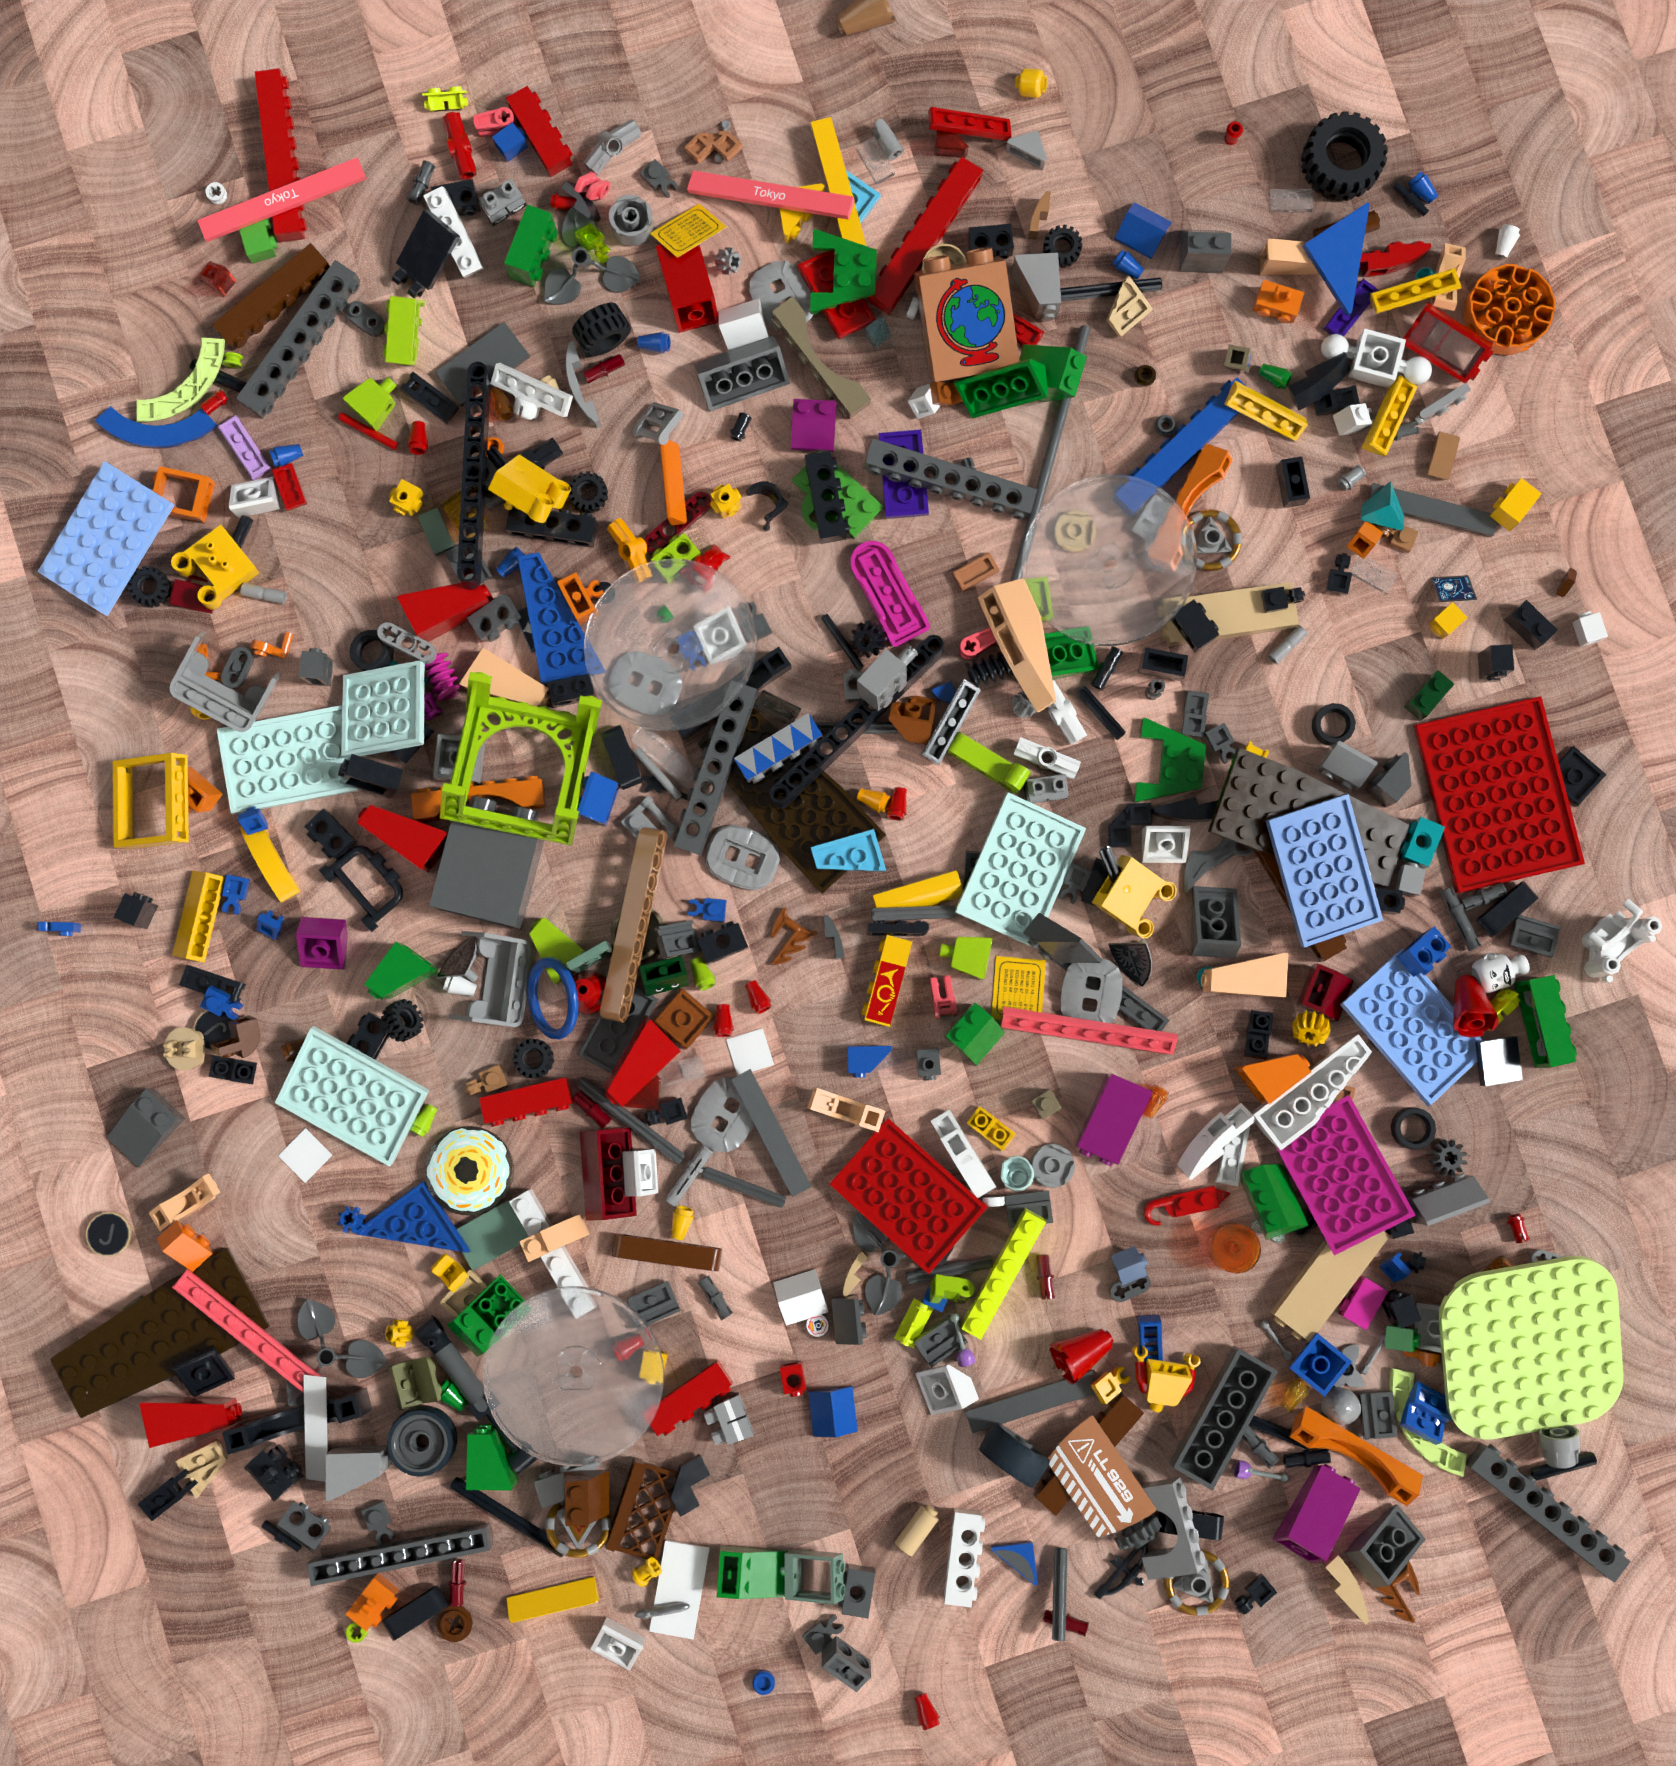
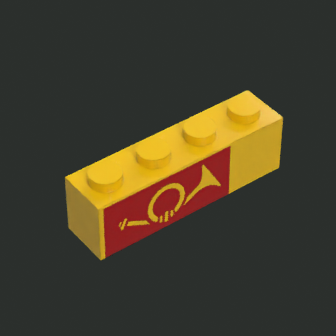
M890 935L886 936V940L881 939L878 949L879 952H882L880 961H875L872 972L876 973L875 981H870L867 994L871 995L869 1003L864 1002L861 1015L865 1016L864 1021L890 1027L912 941Z

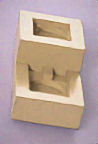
M862 1250L855 1257L846 1275L843 1287V1295L845 1297L861 1281L855 1273L868 1258V1255Z

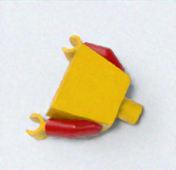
M1134 1346L1132 1354L1137 1357V1362L1135 1363L1136 1381L1140 1392L1145 1395L1146 1401L1150 1403L1149 1408L1154 1412H1161L1164 1405H1178L1180 1400L1194 1388L1196 1376L1194 1368L1200 1364V1358L1194 1355L1193 1362L1191 1363L1192 1355L1186 1353L1183 1358L1185 1364L1147 1359L1144 1362V1358L1148 1354L1146 1347L1142 1346L1143 1352L1141 1355H1138L1137 1346Z

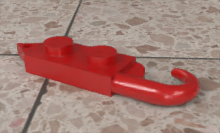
M1212 1185L1153 1199L1146 1204L1144 1217L1149 1224L1159 1226L1161 1221H1155L1151 1218V1211L1154 1208L1164 1206L1170 1216L1181 1217L1220 1208L1219 1205L1230 1193L1217 1189Z

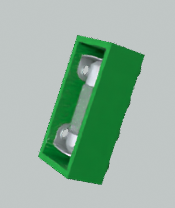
M1555 975L1515 982V990L1519 994L1517 997L1521 1000L1519 1006L1534 1067L1552 1068L1576 1062L1577 1051L1571 1042V1027L1566 1022L1564 1014L1566 1013V1006L1560 998L1559 992L1561 987Z

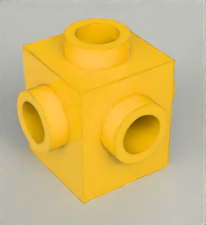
M401 479L399 485L392 489L389 502L394 507L393 510L402 516L408 514L412 517L415 512L417 513L422 506L421 500L425 494L420 488Z
M721 484L714 488L713 493L710 494L712 500L710 505L716 514L719 513L722 519L735 515L741 509L740 500L742 497L737 488L732 489L730 484L725 486ZM729 496L727 501H723L724 498Z

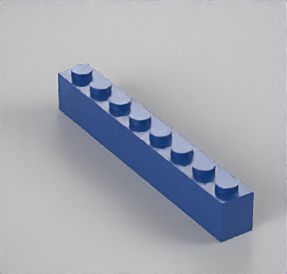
M1238 377L1232 382L1228 380L1220 388L1222 392L1217 397L1212 395L1205 403L1207 406L1202 411L1198 409L1190 417L1192 421L1188 425L1183 423L1175 431L1176 436L1172 440L1166 439L1159 447L1161 450L1156 455L1152 453L1144 461L1146 465L1142 469L1137 467L1129 475L1131 479L1126 484L1122 482L1115 488V495L1112 500L1130 518L1203 449L1205 443L1208 444L1240 413L1224 404L1235 381L1245 385Z

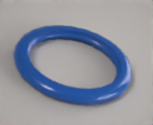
M543 957L533 965L529 973L527 982L528 1005L538 1029L545 1036L560 1040L567 1037L576 1024L579 1007L578 993L573 977L567 967L556 958ZM545 968H553L558 973L567 993V1017L563 1026L558 1029L552 1028L547 1023L538 1002V981L541 972Z

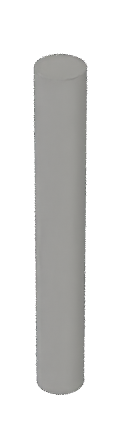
M640 748L633 752L676 801L683 796Z

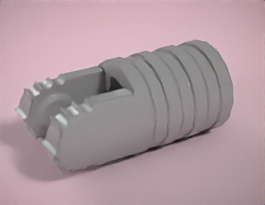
M877 119L872 133L887 160L892 161L904 152V148L883 119Z

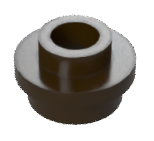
M1149 365L1138 367L1134 375L1135 381L1144 387L1152 385L1156 379L1154 368ZM1145 373L1149 378L1143 379L1141 375Z

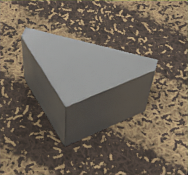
M1038 130L1008 140L1006 152L1041 170L1045 168L1047 157Z

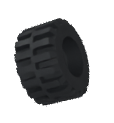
M613 302L601 304L590 309L572 327V334L584 354L588 357L603 355L615 349L628 337L631 331V326L619 306Z

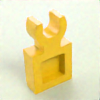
M1124 1367L1114 1368L1112 1374L1111 1372H1105L1091 1384L1101 1404H1107L1122 1391L1119 1385L1130 1381L1131 1378L1129 1376H1124L1122 1379L1120 1377L1121 1371L1125 1369Z

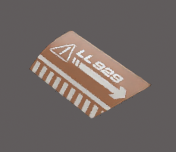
M1090 1416L1071 1431L1048 1458L1050 1460V1467L1097 1537L1123 1530L1143 1520L1157 1510L1094 1416Z

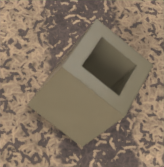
M1229 344L1224 366L1227 369L1249 373L1254 351L1250 348Z
M1047 1089L1029 1100L1042 1120L1062 1109L1051 1089Z

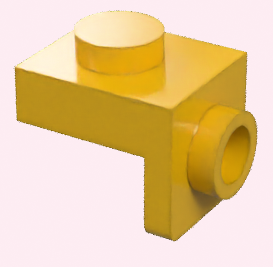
M446 1253L431 1267V1271L440 1277L452 1292H455L469 1276L461 1264Z

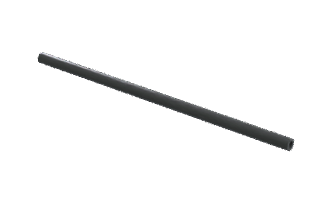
M1085 325L1080 326L1074 348L1082 354L1085 352L1091 330L1090 327ZM1072 398L1061 399L1059 402L1036 486V497L1031 514L1027 518L1010 582L1022 579Z

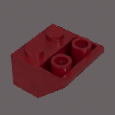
M1319 963L1312 964L1296 1005L1312 1012L1315 1011L1317 1014H1324V1017L1338 1022L1343 1010L1340 1004L1348 997L1354 981L1342 973Z

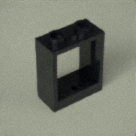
M351 754L348 759H344L343 763H341L337 776H341L339 782L341 784L390 799L398 790L403 770Z

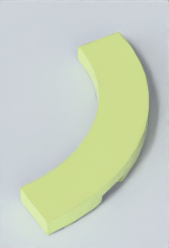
M201 338L199 357L191 375L174 391L153 399L136 400V422H150L170 418L182 413L198 402L209 390L219 372L224 355L225 339Z
M1391 1368L1389 1390L1393 1392L1395 1418L1404 1436L1428 1461L1450 1473L1464 1476L1468 1454L1454 1450L1443 1443L1435 1445L1400 1426L1405 1404L1414 1386L1415 1373Z

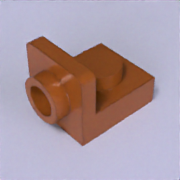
M939 381L929 383L933 405L949 407L963 402L954 382L945 383Z

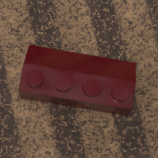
M631 1128L580 1131L585 1220H609L637 1216L636 1196H625L622 1152L632 1151Z

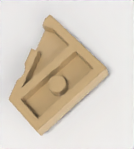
M1130 276L1124 278L1106 319L1118 337L1123 336L1153 310Z
M217 1438L176 1459L175 1462L180 1471L185 1468L189 1471L184 1478L185 1481L188 1483L195 1479L198 1482L191 1489L195 1499L200 1496L208 1483H210L218 1470L226 1462L228 1456Z

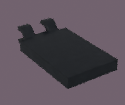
M429 209L423 210L396 261L400 268L393 275L392 281L399 285L401 282L405 284L408 278L411 279L414 284L409 288L408 294L414 299L417 295L421 297L425 288L430 290L435 285L460 236Z

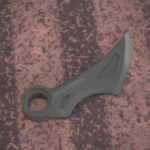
M1222 838L1219 845L1210 851L1198 852L1192 850L1184 872V892L1187 893L1204 874L1215 866L1235 855L1241 857L1248 856L1254 849L1249 847L1247 851H1241L1238 849L1237 842Z

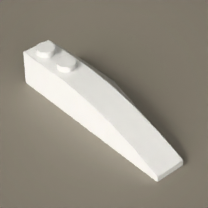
M1357 1034L1310 1067V1074L1271 1104H1261L1253 1110L1251 1114L1256 1119L1255 1124L1279 1150H1282L1318 1122L1320 1116L1329 1108L1338 1093L1343 1090L1347 1085L1346 1083L1358 1071L1372 1051Z

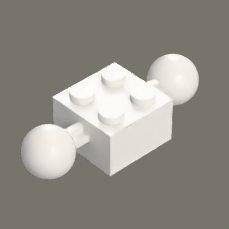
M1364 329L1358 337L1356 347L1349 345L1346 338L1339 334L1327 336L1321 344V353L1326 360L1343 352L1346 353L1348 359H1352L1348 374L1349 378L1385 388L1391 387L1396 380L1398 372L1403 373L1405 378L1415 385L1425 383L1432 373L1431 364L1424 357H1413L1409 361L1401 359L1406 342L1405 339Z

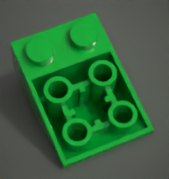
M500 1274L468 1303L447 1326L478 1357L484 1354L531 1306Z
M721 1545L717 1598L755 1599L785 1597V1553L788 1550Z

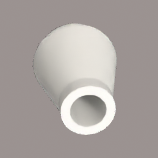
M1505 224L1502 229H1499L1495 252L1496 257L1507 259L1520 236L1518 234L1519 228Z
M462 976L447 977L443 990L448 991L449 994L473 997L477 984L468 981Z

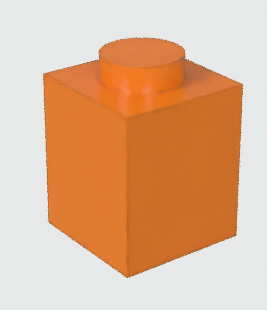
M1365 521L1346 547L1364 559L1377 544L1383 532Z

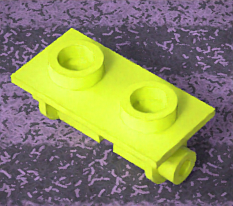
M449 87V92H441L440 88H430L428 93H422L423 96H428V100H424L425 109L430 111L445 110L444 101H448L449 109H464V107L468 106L467 98H463V94L468 92L462 91L461 87Z
M1508 988L1498 992L1496 997L1490 1001L1498 1015L1499 1023L1504 1019L1500 1013L1503 1012L1508 1016L1519 1006L1518 1003L1521 1001L1517 997L1519 994Z
M914 1298L894 1338L903 1345L914 1348L915 1343L913 1339L922 1333L934 1308Z

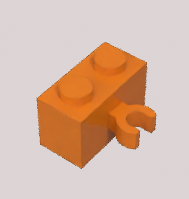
M1263 280L1252 311L1257 312L1262 317L1271 316L1277 318L1282 323H1293L1298 315L1304 292Z
M576 572L557 581L579 625L599 616L591 601L592 597L600 598L604 595L603 590L599 592L593 591L594 587L599 585L598 580L592 581L586 589Z
M188 767V814L193 809L197 813L212 811L223 793L195 769Z
M178 1220L157 1237L162 1251L192 1272L213 1254L209 1247L210 1241L206 1236L196 1234L189 1224L186 1223L184 1225Z
M378 1573L345 1615L365 1631L371 1626L375 1628L384 1617L381 1613L385 1607L390 1609L398 1599L395 1595L399 1589Z

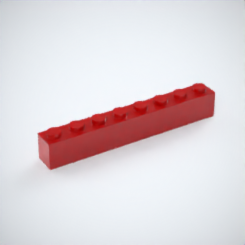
M280 68L254 71L269 192L300 180V177H297V170H300L299 161L294 154V150H297V143L295 137H292V130L295 127L293 118L289 114V110L292 109L290 97L287 96L286 90L289 89V81L287 76L283 75ZM304 204L272 216L274 235L280 243L305 239L304 231H307V224L305 218H302V211L305 210Z
M961 157L958 163L955 161L949 169L950 175L948 178L941 180L937 188V194L935 197L931 196L925 206L927 209L923 214H918L914 221V228L912 231L908 230L902 239L904 243L900 248H895L890 257L892 259L888 266L885 264L879 273L880 278L876 282V295L868 297V302L888 315L891 314L914 280V272L921 270L926 253L939 243L982 179L983 169L964 157Z

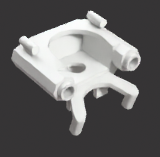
M1630 899L1626 900L1623 906L1633 914L1631 918H1626L1620 911L1614 916L1609 913L1606 917L1601 918L1598 924L1582 937L1583 946L1590 949L1589 961L1584 966L1586 975L1592 978L1601 977L1602 983L1612 982L1613 977L1608 975L1619 971L1621 967L1620 962L1623 958L1641 944L1654 942L1656 940L1654 935L1660 933L1662 929L1660 919L1654 916L1639 919L1643 914V910Z

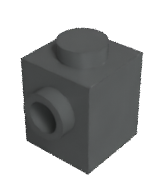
M939 1048L916 1050L918 1077L923 1076V1081L937 1080L936 1075H941Z

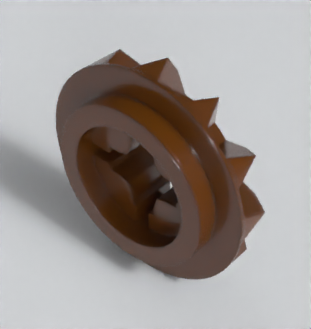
M448 1606L443 1609L438 1615L436 1623L440 1636L449 1642L464 1640L472 1630L471 1612H468L464 1606ZM459 1615L458 1623L461 1626H456L450 1631L452 1622L449 1619L454 1620Z

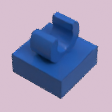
M256 806L248 807L246 812L238 814V821L247 835L268 829L266 818L259 808L256 809Z
M272 910L268 911L266 915L261 913L257 918V931L277 940L281 934L283 916L275 920L272 918Z
M1401 1253L1384 1260L1379 1266L1394 1283L1408 1277L1411 1273V1270L1408 1268L1410 1262L1403 1263L1399 1259L1402 1255Z

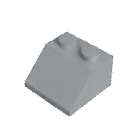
M1338 741L1328 748L1317 770L1322 772L1321 775L1328 780L1335 779L1340 782L1342 788L1348 791H1355L1362 786L1378 762Z

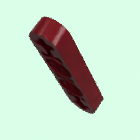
M697 492L685 502L686 511L690 512L692 517L686 524L673 525L675 533L672 536H667L663 533L664 528L667 525H671L668 519L664 520L644 539L647 545V553L653 555L659 548L664 549L667 547L669 541L675 535L684 533L711 508L709 495L705 492ZM699 498L701 500L706 499V506L703 507L702 505H699L696 508V512H698L697 514H695L693 509L689 507L690 505H692L693 508H695L698 505L697 499ZM660 533L661 537L666 541L663 543L662 539L657 542L658 547L656 549L653 547L649 549V541L656 542L659 539L657 534Z

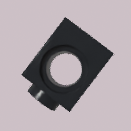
M1375 888L1381 913L1393 915L1401 913L1405 906V897H1402L1403 891ZM1385 896L1392 899L1391 907H1387L1384 904Z

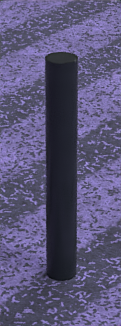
M828 614L824 615L821 620L856 669H863L865 666Z

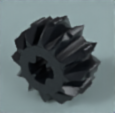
M867 620L865 624L860 622L857 624V628L852 629L851 632L854 636L850 638V641L855 642L852 649L858 648V655L861 656L865 653L866 657L870 658L872 654L877 656L880 654V650L885 648L882 642H885L887 637L881 636L885 629L878 630L879 623L876 622L872 625L871 621ZM868 635V638H871L872 641L868 643L869 640L866 641L865 636Z

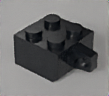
M275 1442L263 1449L244 1467L267 1492L273 1502L284 1495L304 1476L301 1473V1467L295 1461H291L286 1456V1450L281 1445H276Z

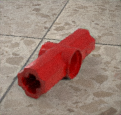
M459 112L446 113L442 117L448 137L446 140L451 157L454 158L459 179H472L477 175L471 155L473 153L467 133H465L461 115Z

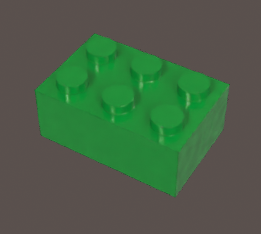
M527 204L504 262L510 279L531 287L535 286L536 281L539 282L543 274L542 266L544 262L548 261L551 252L549 248L551 243H555L558 236V230L556 229L552 213Z

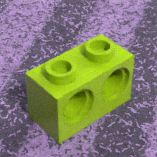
M683 533L682 535H675L664 549L659 548L652 555L653 558L650 560L652 565L669 584L680 575V572L688 564L694 561L695 557L701 555V552L688 536ZM681 546L689 548L686 554H679L677 552ZM665 559L672 561V565L668 568L661 566V562Z

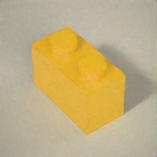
M1520 478L1515 484L1511 482L1503 491L1506 494L1505 497L1502 498L1500 496L1492 506L1494 511L1490 517L1509 532L1521 522L1542 494L1523 478Z

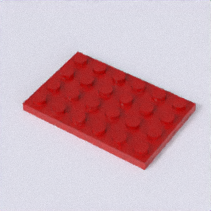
M889 1118L880 1126L879 1132L876 1131L829 1184L928 1275L988 1208Z

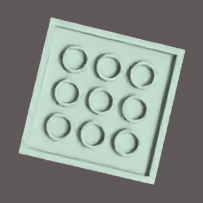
M421 660L343 675L342 757L348 759L351 754L365 756L424 745L425 664Z

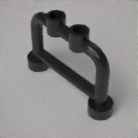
M361 845L348 850L329 867L326 864L323 865L319 871L329 883L335 878L339 879L367 912L361 918V921L373 932L379 927L377 922L401 902L403 888L397 881L401 877L393 868L390 870L384 865L386 859L381 853L377 851L374 854L371 849ZM358 854H363L395 892L394 897L378 911L341 869Z

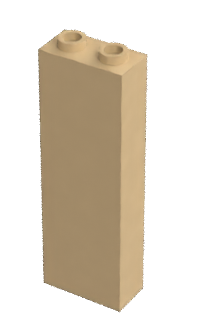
M1292 582L1164 600L1160 605L1161 607H1158L1159 619L1163 620L1164 628L1161 630L1162 639L1166 641L1167 647L1188 644L1172 623L1170 617L1193 599L1203 605L1206 610L1205 615L1218 626L1219 636L1215 640L1295 629L1299 625L1296 603L1291 604V601L1288 600V608L1286 610L1265 613L1261 596L1262 590L1284 587L1285 595H1288V590L1293 589Z
M1383 1231L1335 1256L1326 1240H1324L1270 1311L1275 1316L1273 1321L1283 1328L1287 1325L1293 1330L1291 1335L1300 1342L1303 1339L1309 1342L1316 1332L1318 1333L1390 1235Z

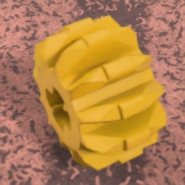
M1306 1010L1304 1013H1298L1292 1024L1293 1037L1299 1039V1043L1305 1042L1307 1046L1313 1044L1317 1047L1319 1043L1324 1044L1330 1035L1329 1019L1324 1018V1014H1316L1315 1011L1310 1013Z

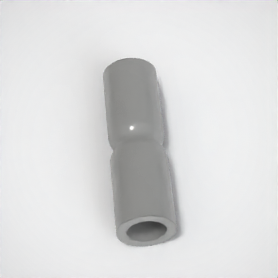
M243 583L240 593L242 596L264 599L265 601L285 604L287 599V592L264 588L248 583Z
M1298 625L1268 655V658L1277 665L1307 635V631Z

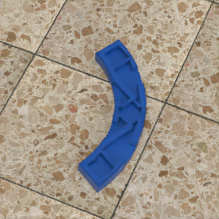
M111 406L95 420L103 429L118 439L132 445L155 449L178 447L192 440L195 441L218 426L202 408L192 416L168 425L137 423L122 416Z

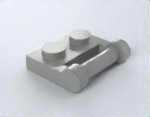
M653 402L634 426L633 434L636 437H646L655 440L658 444L665 445L669 440V434L684 415L679 409ZM651 425L660 429L656 432L646 428Z
M651 796L646 797L621 823L636 839L643 827L657 829L642 813L648 809L666 828L665 832L668 839L679 826L675 822L672 823L653 803L654 800Z

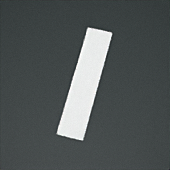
M304 1375L306 1479L326 1482L325 1454L328 1453L326 1377Z

